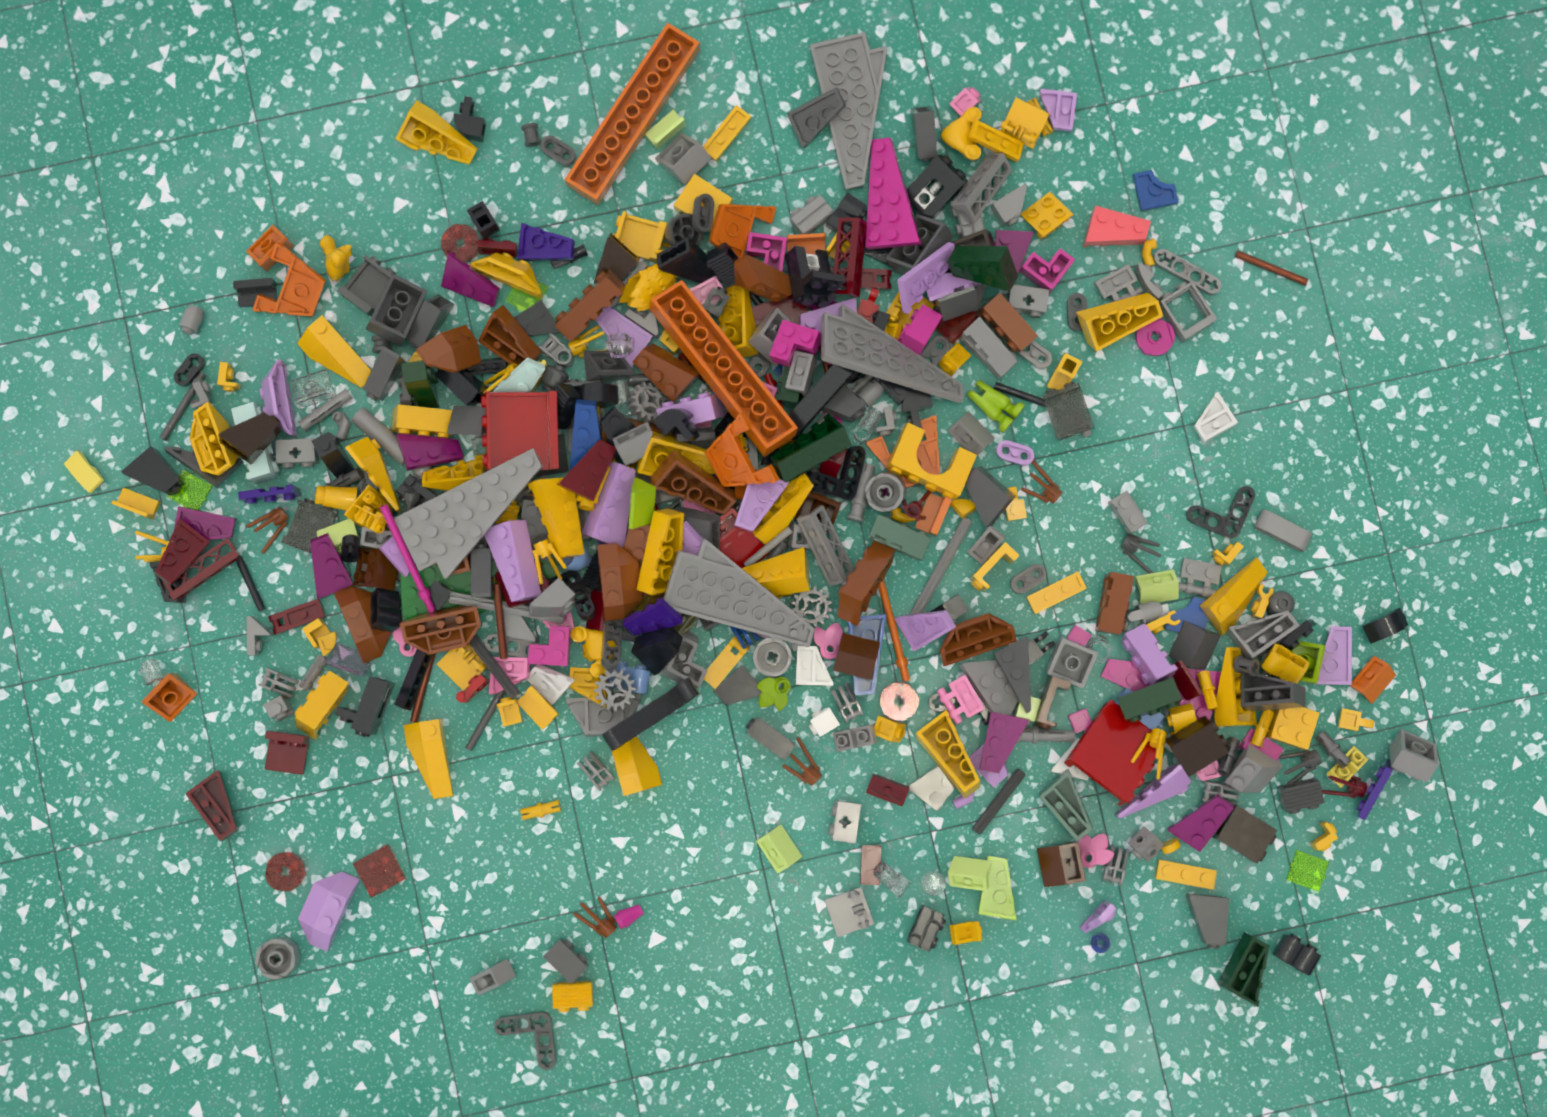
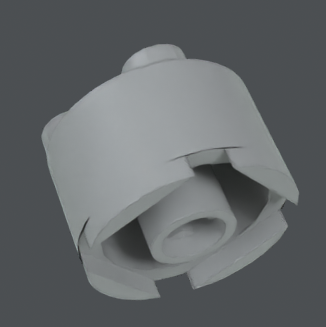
M881 472L869 480L865 488V494L868 504L873 509L880 512H888L896 509L903 503L907 487L899 475L891 472ZM887 487L889 489L888 492L890 494L884 496V491L882 489H885Z
M772 637L759 642L753 652V662L756 669L768 677L782 675L788 670L792 661V653L787 643ZM770 652L778 655L774 663L771 660H767Z
M276 937L265 942L259 947L255 957L256 965L261 974L270 979H279L291 974L300 962L299 946L286 937ZM279 954L281 960L278 961V958H275V955Z

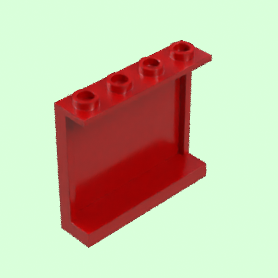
M486 391L484 396H481V408H485V415L481 417L482 427H485V435H482V447H486V455H482V464L486 466V471L533 448L543 465L540 470L559 469L557 391Z
M1110 699L1102 706L1064 761V764L1069 768L1075 765L1120 800L1118 805L1121 806L1124 803H1130L1135 796L1133 792L1136 787L1140 788L1144 783V775L1150 773L1154 768L1155 764L1153 762L1156 759L1157 748L1151 747L1148 741L1136 761L1131 763V759L1144 741L1146 733L1151 734L1152 730L1140 721L1133 723L1130 720L1125 721L1120 706Z

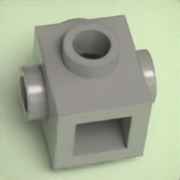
M1144 826L1128 842L1133 848L1131 852L1139 860L1144 858L1147 862L1155 857L1164 846L1158 837Z

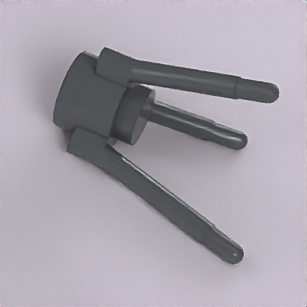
M1127 534L1121 545V548L1125 549L1123 553L1131 557L1149 574L1154 573L1131 552H1136L1139 548L1152 555L1161 557L1160 553L1141 545L1140 542L1157 547L1160 544L1133 534L1132 536Z
M1309 750L1279 756V759L1303 756L1301 757L1302 763L1284 771V775L1302 767L1307 768L1287 784L1298 781L1322 763L1316 750L1310 752Z

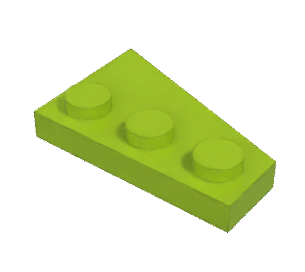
M987 855L986 860L991 861L992 864L988 873L989 889L988 892L981 891L978 914L1017 921L1008 861L1006 858Z

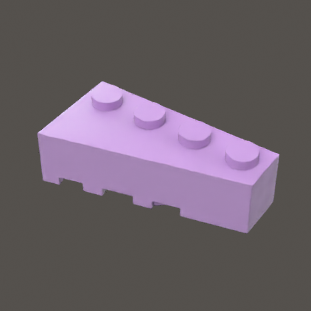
M611 461L608 476L598 498V504H595L594 510L589 512L582 534L605 543H618L623 548L635 470Z
M512 520L492 526L485 534V538L511 602L537 598L541 594L526 520Z

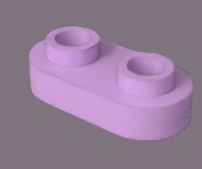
M1004 440L996 447L997 456L1004 461L1027 466L1034 459V452L1028 446ZM1002 448H1007L1009 453L1004 454ZM1022 453L1027 455L1026 460L1021 459L1020 455Z

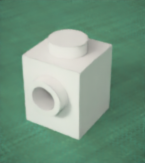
M830 708L824 712L821 709L811 715L813 719L809 720L811 722L809 728L814 736L818 734L819 737L840 725Z

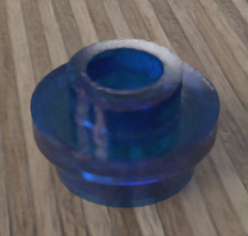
M1097 933L1091 938L1090 945L1095 952L1104 953L1110 947V939L1103 933ZM1099 940L1104 941V945L1102 947H1098L1097 942Z

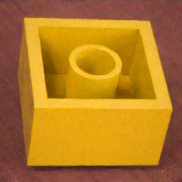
M1304 707L1274 710L1275 714L1269 726L1270 732H1267L1266 738L1301 750H1308L1320 713Z

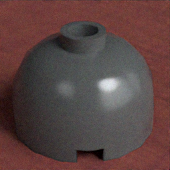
M678 214L668 221L665 228V237L670 246L686 237H689L697 246H700V241L704 238V232L699 233L693 228L692 214Z

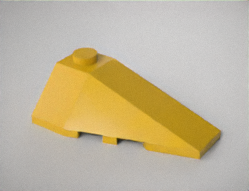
M736 285L729 288L726 287L727 295L730 298L723 308L722 315H719V328L743 358L757 355L758 351L748 343L756 330L749 291Z
M321 315L307 327L297 344L310 359L363 388L371 369L330 322Z
M365 437L345 447L356 463L368 473L369 479L379 487L380 492L398 513L402 512L383 455L379 451L381 448L379 443L375 439L371 440L369 437Z
M805 473L789 482L753 531V534L765 545L788 527L813 488V483Z
M1257 557L1200 605V608L1221 636L1227 632L1229 627L1234 626L1238 622L1256 593L1258 586L1268 573Z
M442 719L403 725L406 745L433 799L453 796Z
M637 736L612 751L624 796L663 785L656 763Z

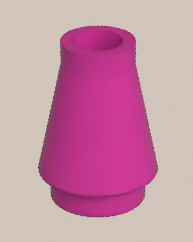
M638 904L619 910L613 916L619 928L622 929L630 926L644 913Z

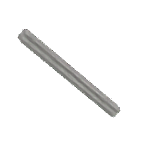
M964 517L961 520L909 615L923 613L972 524L970 519Z
M453 591L449 595L450 603L477 606V608L495 611L494 599L471 597L469 594ZM502 601L503 613L556 623H563L564 614L560 617H531L529 615L530 606L519 605L510 608L506 601Z

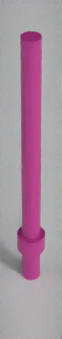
M385 504L380 507L383 516L419 590L418 595L420 599L424 601L428 612L432 613L436 610L430 597L429 588L425 587L389 507Z

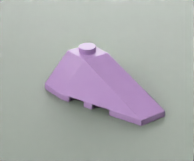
M945 273L942 277L938 276L935 285L931 289L927 288L926 291L930 302L981 283L955 277L952 273Z
M1171 764L1161 773L1159 780L1155 778L1130 803H1127L1114 815L1117 818H1122L1173 797L1178 793L1182 795L1189 789L1188 785L1191 783V780L1180 764Z

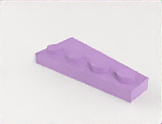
M946 243L897 279L902 312L909 314L912 311L911 306L915 302H920L923 298L922 294L926 289H931L935 285L936 278L938 276L942 277L950 268L947 260L955 248L953 243Z

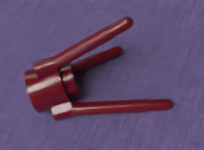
M928 490L919 501H912L908 505L905 498L902 509L905 510L906 515L910 518H915L916 521L925 520L926 516L920 515L923 511L922 503L932 491Z
M1330 775L1329 779L1347 785V791L1349 792L1322 790V793L1348 796L1354 799L1356 796L1362 798L1367 791V783L1362 782L1361 778L1354 775L1350 778L1352 780L1349 782Z

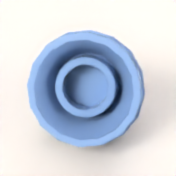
M584 545L583 555L562 559L567 566V570L577 571L589 566L592 557Z

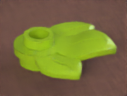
M783 676L775 679L767 677L757 684V688L762 691L759 696L760 707H769L774 704L781 711L788 702L787 693L791 688L787 678Z

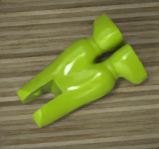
M978 380L975 386L984 393L983 396H979L972 390L967 393V396L991 420L999 422V430L1004 433L1021 413L1025 404L1018 402L1013 405L1009 397L993 389L983 381ZM1002 410L1007 412L1011 417L1004 415L1002 413Z

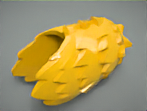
M653 264L654 266L638 271L639 273L628 279L619 302L627 303L629 307L637 308V311L648 310L651 299L676 284L678 276L661 271L658 268V264Z

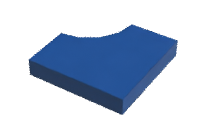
M1152 170L1132 175L1141 212L1179 203L1175 184L1160 182L1154 176Z
M1192 597L1190 603L1184 609L1175 611L1176 613L1170 617L1172 621L1180 619L1181 622L1175 626L1166 624L1164 629L1179 633L1184 620L1206 628L1208 617L1200 608V605L1205 600Z

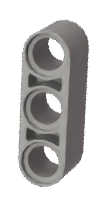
M1262 510L1254 526L1256 530L1300 552L1305 551L1313 535L1309 531L1267 510Z

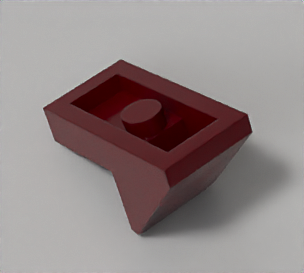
M848 448L822 462L819 472L837 478Z

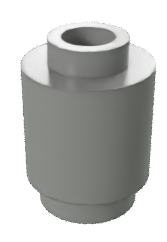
M189 305L185 309L179 326L182 328L181 331L189 335L197 333L204 317L202 315L204 311L196 306Z
M873 379L871 382L868 381L856 393V396L865 406L870 407L882 396L884 389Z

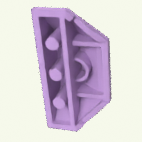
M280 359L275 362L261 382L260 396L265 402L263 413L275 416L280 421L281 429L296 438L298 435L286 364Z
M342 871L314 882L298 918L309 944L324 951H329L360 881L359 878Z

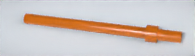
M883 579L882 582L880 581L878 588L885 614H887L886 619L897 660H895L896 665L900 669L903 682L910 680L907 669L908 661L907 657H904Z

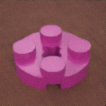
M1159 318L1137 330L1135 339L1138 348L1144 355L1160 356L1172 347L1175 333L1171 324ZM1152 332H1155L1156 335H1160V338L1157 339V342L1151 340L1150 337L1152 336Z

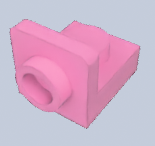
M965 87L950 105L962 116L968 108L974 107L982 100L979 98L980 93L975 88Z

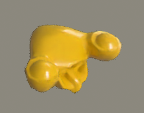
M976 107L968 108L960 118L946 126L940 135L941 139L948 146L972 161L978 160L981 156V148L976 145V142L968 139L972 122L975 120L979 121L982 117L980 109Z
M324 235L320 240V247L325 254V268L329 278L337 282L345 274L349 273V257L352 256V246L348 244L336 248L334 239L329 235Z
M583 626L574 627L570 631L571 639L573 642L578 643L585 641V644L582 645L583 657L587 658L590 662L596 661L589 668L591 676L594 678H600L599 675L604 676L606 669L601 665L603 631L590 630ZM607 641L608 646L612 648L617 647L615 642Z

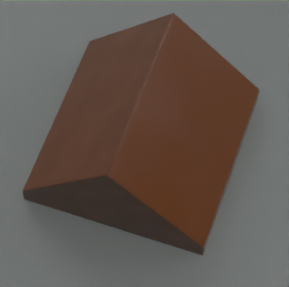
M810 491L797 511L794 520L797 521L800 515L811 513L815 508L823 505L834 525L841 502ZM818 513L816 516H817L819 522L821 523L822 518H821L820 514Z
M842 633L833 671L871 680L880 642Z

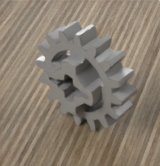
M642 382L629 392L631 397L627 401L632 403L628 407L634 410L632 415H638L637 420L643 418L644 423L650 421L653 424V420L658 417L656 409L662 407L661 403H665L668 398L663 397V392H659L657 386L653 387L652 382L647 385L645 382Z
M814 586L813 590L799 592V596L794 594L793 597L796 599V602H791V605L795 606L792 610L808 624L813 623L815 628L817 627V622L823 625V618H830L827 612H832V609L828 608L832 601L826 600L829 594L823 595L824 589L818 592L816 586ZM808 594H815L819 597L817 599H812L808 596ZM802 599L804 607L799 611L798 605ZM808 602L811 604L817 603L815 606L816 611L807 610L804 612L808 607ZM824 603L825 608L823 614L821 615V613L819 612V607L821 604ZM807 614L813 615L815 619L809 620L804 618V616Z
M617 669L613 670L612 673L606 670V676L599 675L601 682H595L599 686L598 689H594V692H599L596 700H602L601 706L607 704V710H610L612 706H614V711H618L619 706L622 709H626L625 703L631 705L630 698H636L632 694L633 691L637 690L636 687H632V684L636 681H630L631 674L625 676V670H621L619 673ZM616 676L613 682H606L609 678ZM624 681H625V682L627 683V685H628V690H626V689L624 688V685H623V682H624ZM618 685L617 688L623 693H615L614 695V691L608 687H616ZM603 689L606 690L608 694L607 699L604 696ZM621 696L626 697L623 701L615 703L617 698Z

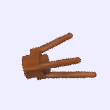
M1033 460L1031 463L1049 484L1047 485L1036 475L1030 473V476L1045 488L1042 492L1044 496L1026 488H1021V491L1041 499L1046 504L1049 501L1054 504L1061 496L1062 491L1058 489L1059 486Z
M280 506L246 525V528H249L267 518L269 519L255 528L254 532H258L271 522L275 526L280 525L262 549V554L267 551L282 529L288 525L286 521L289 517Z
M797 737L796 740L812 767L810 765L806 767L792 753L790 757L804 770L802 772L803 775L785 764L782 767L801 779L805 784L808 782L812 786L821 778L822 774L819 772L820 768L814 762L801 739Z
M601 897L597 899L608 920L605 917L600 920L581 902L580 905L598 924L595 926L575 912L573 915L605 938L617 928L614 925L616 920L611 916Z

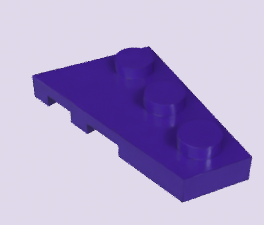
M521 222L518 249L519 260H573L575 246L573 239Z
M290 484L286 485V489L276 486L270 487L269 491H265V489L238 492L239 500L245 502V504H256L257 500H264L266 503L276 502L278 498H283L284 501L295 500V497L301 496V490Z
M661 597L657 600L656 604L647 605L644 611H637L626 617L623 626L633 635H640L641 633L680 625L683 622V617Z
M1387 759L1384 767L1380 766L1375 775L1377 777L1374 784L1371 783L1366 791L1369 795L1365 801L1361 800L1356 809L1359 811L1358 817L1363 820L1367 818L1394 768L1391 767L1390 760Z

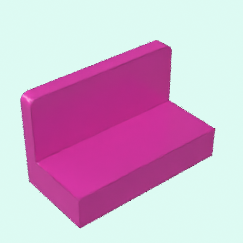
M1249 729L1239 748L1244 751L1250 744L1277 761L1283 748L1266 737L1262 748L1251 744L1250 741L1255 730Z

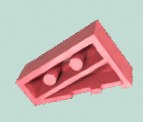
M1095 206L1091 213L1082 247L1142 245L1147 238L1151 221Z

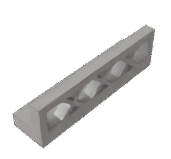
M988 153L951 203L954 210H964L970 222H975L1012 172V168L1004 153ZM1001 165H1003L1005 170L1000 175ZM994 177V185L991 188V179ZM985 190V197L981 201L982 191ZM975 203V211L973 213L971 206Z
M820 505L811 513L800 515L797 521L829 586L844 583L850 572H854L855 569L824 506ZM818 513L820 514V516H821V518H822L821 523L819 522V520H818V518H817V516H816ZM826 530L830 534V540L826 536ZM835 547H836L837 550H838V557L836 556V554H835V552H834ZM843 564L848 571L846 574L843 571Z

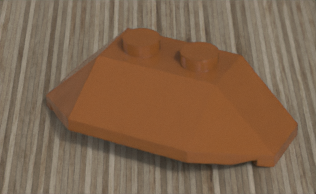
M747 254L734 261L736 286L772 302H779L792 295L789 275Z
M467 325L442 332L416 349L427 366H435L441 370L453 373L481 363L477 340Z
M618 543L597 544L605 621L625 619L642 601V592L636 590L640 575L639 562Z
M349 586L334 592L363 664L382 657L391 632L371 629V592L355 586Z
M455 606L432 613L420 614L400 623L404 642L428 655L468 646L481 626L477 606Z
M987 613L956 624V627L949 631L939 652L942 664L945 667L1016 642L1015 630L1013 625Z

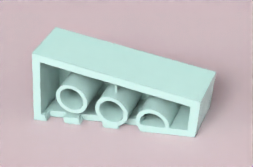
M254 402L231 408L235 425L263 413L262 407ZM272 443L269 444L252 465L243 459L244 465L250 471L246 473L248 480L259 484L279 478L278 472L280 467L274 461L272 454L275 451Z

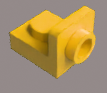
M957 343L943 356L938 365L952 377L972 355Z
M220 362L217 385L227 392H234L235 389L240 390L241 385L230 382L234 377L232 365Z
M1239 542L1233 545L1230 543L1223 551L1225 555L1217 549L1211 555L1214 556L1213 560L1221 566L1223 564L1227 566L1244 546Z
M878 716L874 726L875 734L890 742H900L905 735L906 724Z

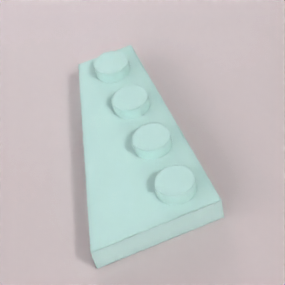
M527 357L511 372V375L505 381L502 380L498 384V387L493 392H531L544 372L545 365Z

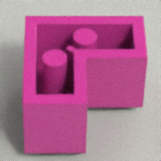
M749 232L746 254L751 257L764 258L765 264L783 272L787 237Z
M1061 248L1049 263L1032 252L1019 272L1041 289H1048L1050 294L1075 259Z
M922 304L919 310L915 309L910 318L913 320L912 323L905 325L898 341L918 355H921L943 315Z
M782 320L769 356L774 363L791 367L794 352L797 350L816 356L821 342V334L818 330Z
M550 626L549 645L529 644L528 664L568 666L570 661L571 626Z

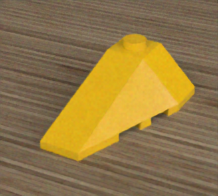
M417 100L409 110L395 138L411 149L429 151V154L436 155V153L441 154L448 159L466 164L471 163L478 150L434 110Z
M652 431L653 434L643 458L639 459L637 464V473L651 476L673 450H676L709 474H716L705 454L706 449L684 441L677 442L671 436H664L662 433Z
M486 454L474 456L475 459L464 462V460L457 461V465L451 467L444 465L422 472V487L449 491L487 472L486 466L482 464V455Z
M1226 647L1216 696L1218 708L1214 709V720L1217 727L1257 725L1256 711L1253 712L1241 707V673L1235 672L1233 666L1236 657L1242 656L1241 649L1237 647Z

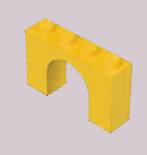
M909 422L906 423L900 432L886 468H889L893 474L908 477L907 479L912 483L925 485V488L929 491H937L942 493L943 497L955 500L962 493L977 455L959 447L954 451L948 468L943 474H930L921 468L917 460V449L925 430Z

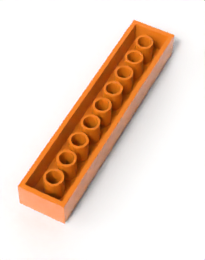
M667 22L564 179L566 186L599 206L699 53V41Z
M683 280L651 299L650 311L733 418L736 419L740 413L745 412L752 425V428L745 431V433L764 457L795 437L798 427Z

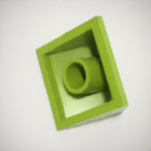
M639 478L633 479L629 529L651 524L655 508L656 487Z
M1298 641L1300 644L1291 652L1309 662L1308 669L1299 682L1317 684L1326 646Z

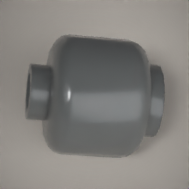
M555 364L554 367L547 366L540 380L544 384L543 388L554 391L557 384L567 383L569 375L564 372L566 368Z
M1280 591L1270 596L1267 609L1272 615L1287 610L1291 613L1295 602L1289 593Z

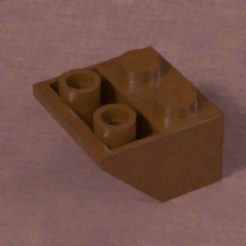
M360 547L359 559H357L356 571L353 576V585L394 591L398 570L380 549Z
M1072 841L1036 848L1044 887L1069 885L1086 881L1078 842Z

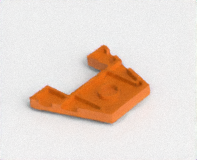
M720 204L709 242L715 247L726 242L738 258L744 256L754 218L767 224H772L777 207Z
M277 241L270 259L289 266L278 300H274L259 293L252 311L313 316L326 280L282 243Z
M745 412L740 413L705 452L723 487L754 483H775L780 480L772 464L755 471L738 439V434L752 428Z
M934 415L920 421L921 429L925 430L924 436L926 440L919 444L917 460L924 471L939 475L937 417ZM880 436L866 442L867 447L886 468L891 454L888 452L883 437ZM900 475L907 488L917 485L907 479L908 477Z

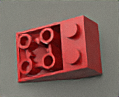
M732 507L725 515L720 517V551L740 568L746 567L744 562L764 545L753 532L734 527L738 513ZM768 552L766 555H764V556H763L760 560H758L756 563L762 561V560H763L767 555H769L770 553Z

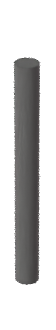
M199 372L196 376V378L201 376L203 380L206 377V375H204L201 372ZM193 385L190 386L159 436L165 441L168 439L195 395L196 391Z
M505 690L494 696L465 746L466 749L473 750L494 714L497 704L500 703V699L506 693Z

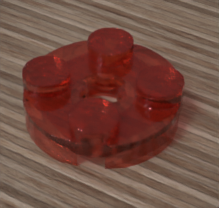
M453 224L444 232L441 239V248L446 257L451 251L461 262L470 261L479 252L477 248L479 238L471 227L463 224ZM463 239L465 246L457 248V240Z
M895 682L885 687L880 695L879 703L884 715L892 720L902 721L908 719L916 712L919 699L917 693L909 684ZM897 696H901V699L905 701L900 707H897V704L893 702L894 699H897Z
M292 852L278 853L271 857L266 865V880L275 890H294L301 885L306 876L303 860ZM283 866L290 869L288 877L281 875Z

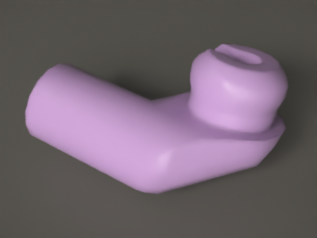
M975 791L967 798H964L961 794V797L953 800L955 808L958 809L971 803Z

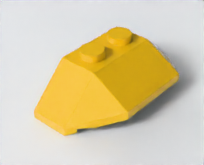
M494 253L470 264L471 269L478 274H482L541 300L543 299V294L534 271L530 267L531 264L526 261L520 260L518 262L513 260V257L507 253L502 255Z
M206 402L193 412L194 420L191 426L190 442L201 471L219 476L232 467L239 456L220 443L219 433L229 429L230 426L210 402Z

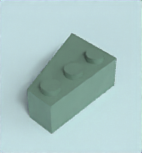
M879 514L868 536V540L879 542L919 561L922 560L931 538L927 537L928 534L923 531L917 530L916 532L909 529L910 526L904 523H896L891 518Z
M1068 768L1039 793V798L1078 842L1092 830V824Z

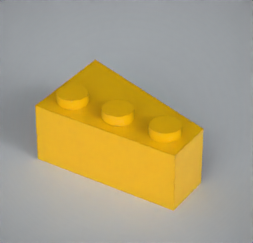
M330 670L326 675L323 674L317 683L318 687L315 691L311 690L306 697L307 702L304 706L300 705L294 714L296 728L314 740L319 736L317 734L318 730L323 724H327L329 715L338 707L349 690V683Z

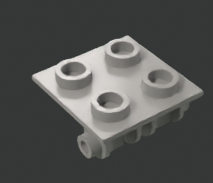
M861 887L825 899L837 937L859 929H866L874 924Z

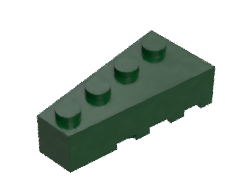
M829 413L823 417V422L813 424L811 426L812 430L807 434L801 433L798 435L795 443L786 444L770 456L777 475L784 482L795 479L799 474L811 470L815 465L827 461L831 456L841 453L851 446L845 427Z

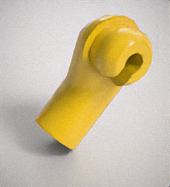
M1147 239L1143 244L1142 257L1144 263L1149 267L1155 265L1151 249L1157 248L1155 239Z
M899 507L891 511V518L897 522L907 523L916 521L915 518L908 517L906 513H901Z

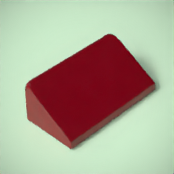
M591 591L590 598L594 604L596 614L593 619L586 622V628L603 631L605 617L602 592Z
M1180 660L1173 663L1172 665L1175 664L1178 669L1172 677L1184 699L1188 701L1201 695V689L1184 662Z

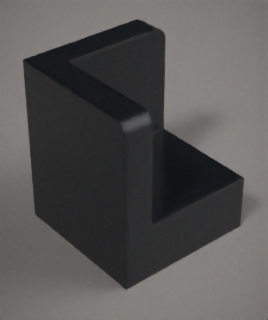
M438 580L429 589L431 600L436 607L435 610L438 611L453 591Z

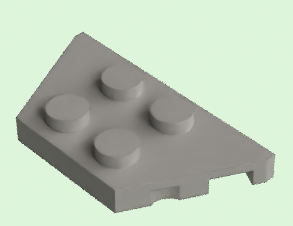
M997 660L968 662L959 666L989 712L1006 715L1012 714L1018 698Z
M634 694L636 698H630L632 704L625 703L626 709H622L619 706L618 711H614V706L607 710V704L606 707H602L586 697L566 699V703L586 737L602 736L603 733L635 713L641 701V694ZM621 696L617 698L615 703L623 701L626 697Z

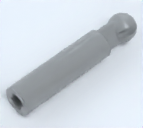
M361 408L353 416L351 422L372 440L375 439L381 448L399 464L405 465L396 435L367 409ZM431 466L413 469V475L415 478L422 480V472L431 470Z

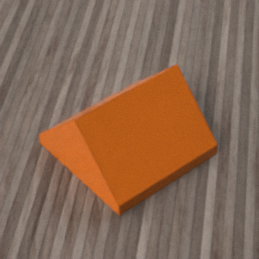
M272 225L246 252L268 272L277 263V261L270 259L275 243L278 241L289 250L294 245Z
M168 673L141 702L171 722L197 693L177 673Z

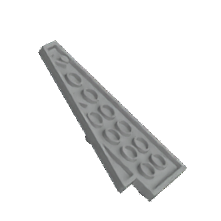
M862 32L810 45L821 95L837 87L846 104L829 122L845 191L864 187L887 53V46L869 50L866 34Z
M841 304L838 309L839 316L824 312L821 316L822 361L957 403H961L964 400L962 383L847 306Z
M534 448L394 518L419 571L437 563L444 579L452 575L543 467Z
M702 538L697 555L678 550L663 598L677 612L805 647L810 646L815 629L707 539Z

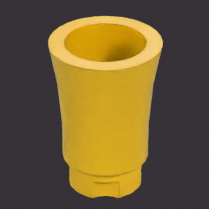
M317 486L314 503L324 507L347 511L357 498V487Z

